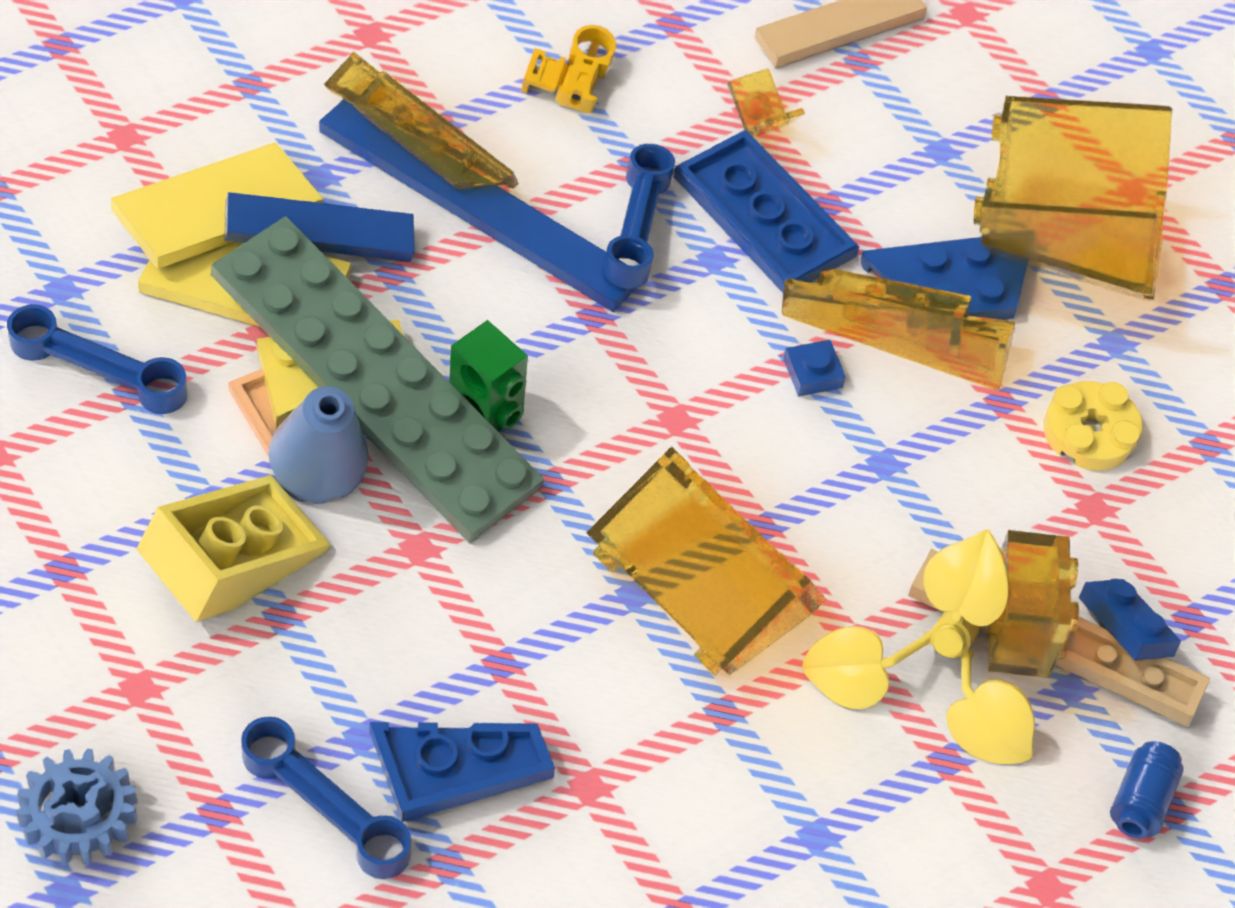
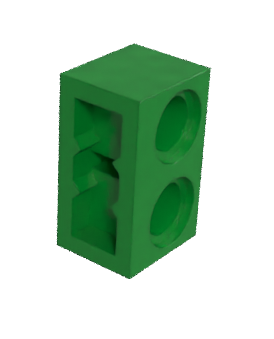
M486 320L451 345L449 382L498 432L501 429L508 430L521 419L524 413L528 355L489 320Z

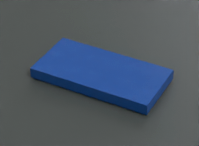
M746 129L674 168L673 177L785 296L831 272L858 255L860 246Z

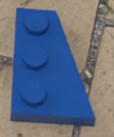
M370 722V735L402 822L554 778L555 766L538 723H473L470 728H438V722H418V727H389V722Z

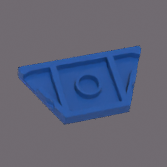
M1032 231L864 250L862 251L860 264L867 273L874 270L888 284L886 292L897 303L907 307L910 311V316L925 330L1014 319L1034 236Z

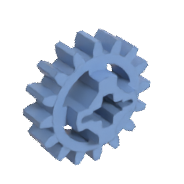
M88 748L84 752L82 759H74L70 749L64 750L63 762L58 764L49 757H45L43 759L45 772L41 775L37 772L29 771L26 777L30 789H18L17 792L21 808L17 809L16 813L19 827H25L23 832L26 843L29 846L39 842L40 855L44 859L52 855L54 851H58L62 865H68L73 854H80L85 865L91 864V852L97 849L109 857L112 855L110 841L115 839L126 842L128 840V831L125 824H135L137 821L136 808L133 806L137 803L135 786H129V772L126 768L115 771L114 759L110 755L103 758L99 763L95 762L93 749ZM52 792V797L44 802L48 794ZM114 801L113 808L111 810L110 803ZM111 810V812H110L109 816L107 817V819H106L105 821H103V820H102L103 814H105V813H107L108 811Z

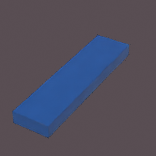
M233 192L227 193L225 200L224 241L245 243L287 216L321 252L411 262L414 256V214Z

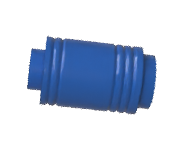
M1149 741L1144 743L1142 747L1137 748L1132 755L1110 809V817L1117 825V828L1129 837L1141 839L1155 836L1162 828L1184 772L1181 755L1170 745L1158 741Z

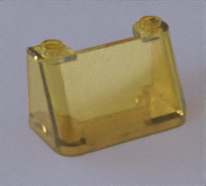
M671 446L586 533L598 544L592 553L612 573L621 567L700 646L693 655L713 675L716 676L723 669L730 676L811 616L827 599L802 571L776 550L706 480L692 469L689 462Z

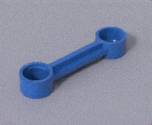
M641 144L635 147L630 154L626 180L632 189L620 236L612 239L607 246L603 265V273L606 279L613 285L621 288H638L644 285L649 278L654 252L647 243L658 195L670 187L675 167L673 154L665 147L657 144ZM641 167H652L660 172L647 171ZM617 259H630L640 265H626Z
M30 304L19 307L8 318L7 330L11 349L22 359L36 361L47 358L50 355L137 390L141 405L148 411L156 414L172 413L181 408L186 402L188 395L186 372L183 366L174 359L157 357L143 363L58 328L54 313L42 305ZM30 326H41L49 330L44 336L36 339H25L17 335L21 330ZM162 378L171 379L178 383L176 388L165 393H156L146 388L150 382Z
M269 716L261 717L246 726L241 737L242 760L244 766L251 774L263 779L278 777L356 845L357 862L367 875L377 879H389L398 876L406 869L411 857V835L409 829L401 820L387 815L373 817L295 750L294 732L284 720ZM263 737H276L287 744L286 751L272 759L259 758L252 754L249 748L256 740ZM379 835H388L399 840L403 850L391 859L381 860L370 856L364 847L371 838Z

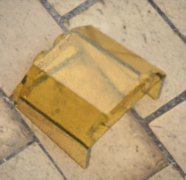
M1006 96L1002 114L994 113L992 123V141H1000V160L996 178L988 177L984 197L976 196L974 204L973 222L974 225H980L982 246L988 253L1135 298L1154 301L1163 241L1164 211L1168 188L1172 107L1165 105Z

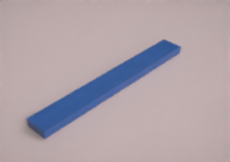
M347 95L319 121V132L610 311L614 312L636 289L621 288L613 285L606 279L603 273L606 251L351 96Z

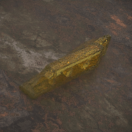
M354 51L323 84L331 93L352 103L356 111L455 189L461 190L496 185L515 188L519 184L511 169L384 70L379 72Z
M838 269L820 272L817 283L798 281L793 278L786 279L784 282L782 314L784 317L993 390H997L1001 386L1016 324L1015 321L968 316L972 296Z

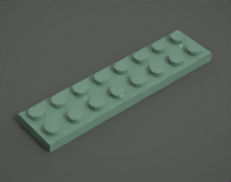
M287 216L211 265V276L318 387H335L344 391L350 397L363 434L468 543L472 542L542 489L544 478Z

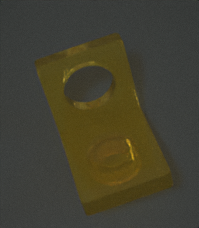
M769 68L728 82V87L744 130L746 129L753 137L786 127L805 114L803 107L785 112Z

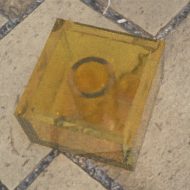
M1008 530L1001 551L1007 566L1009 595L1003 613L997 620L988 625V671L1050 678L1057 659L1064 660L1066 656L1068 633H1075L1078 625L1079 604L1078 602L1071 601V589L1075 588L1078 577V559L1070 557L1069 536Z

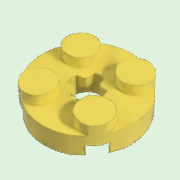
M1083 381L1060 386L1054 393L1043 424L1045 437L1051 448L1058 455H1061L1063 451L1068 456L1075 458L1074 465L1088 470H1108L1121 465L1126 461L1128 455L1134 451L1142 433V419L1137 407L1128 398L1127 389L1116 382L1103 384ZM1086 419H1091L1099 422L1102 426L1100 431L1096 432L1093 431L1091 425H1083L1082 422H1085Z

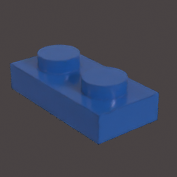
M1116 578L1085 582L1079 599L1135 661L1175 656L1181 640L1166 625L1163 617L1154 612L1139 596L1132 584L1125 579Z

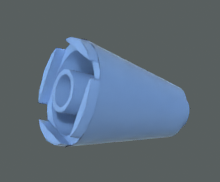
M331 386L319 387L311 391L278 426L272 436L268 452L271 468L280 486L294 498L313 504L326 503V500L340 496L343 498L351 494L363 480L368 465V447L353 402L344 391Z

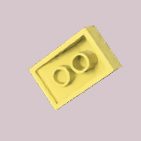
M269 475L157 507L136 550L194 621L198 622L236 609L327 552L331 544L274 477Z

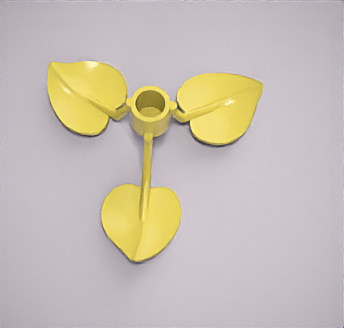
M988 529L965 540L946 546L937 552L927 564L923 575L926 595L936 608L944 611L932 631L925 632L921 638L892 656L883 658V642L876 632L864 627H843L819 639L804 658L802 664L804 674L826 697L842 707L864 709L878 703L888 691L890 679L885 668L898 664L926 645L932 644L934 649L942 656L948 658L960 657L962 660L961 688L966 698L954 702L946 715L949 731L956 743L970 755L996 764L1026 762L1034 754L1035 718L1032 706L1026 695L1015 685L1001 680L985 681L978 686L975 692L971 685V660L974 657V653L969 647L977 637L980 626L990 625L1000 617L1005 610L1009 598V578L1005 559L995 537Z

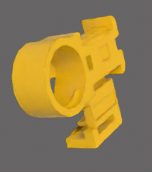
M587 25L581 27L573 36L567 63L564 57H561L559 61L545 56L546 51L534 48L523 79L521 92L527 93L531 85L554 93L555 90H558L556 95V102L558 104L585 113L593 112L598 97L593 96L592 92L597 78H605L607 69L613 61L616 51L614 36L602 26ZM591 41L586 55L579 49L578 45L582 42ZM599 45H602L608 54L603 57H596ZM538 59L542 60L539 70L536 67ZM576 94L579 95L581 99L575 100L572 96Z

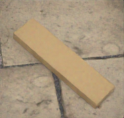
M839 0L757 27L755 40L774 67L777 68L923 19L926 15L927 6L922 0Z

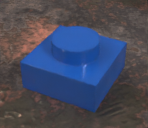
M830 339L785 349L783 360L798 397L843 388L846 376Z

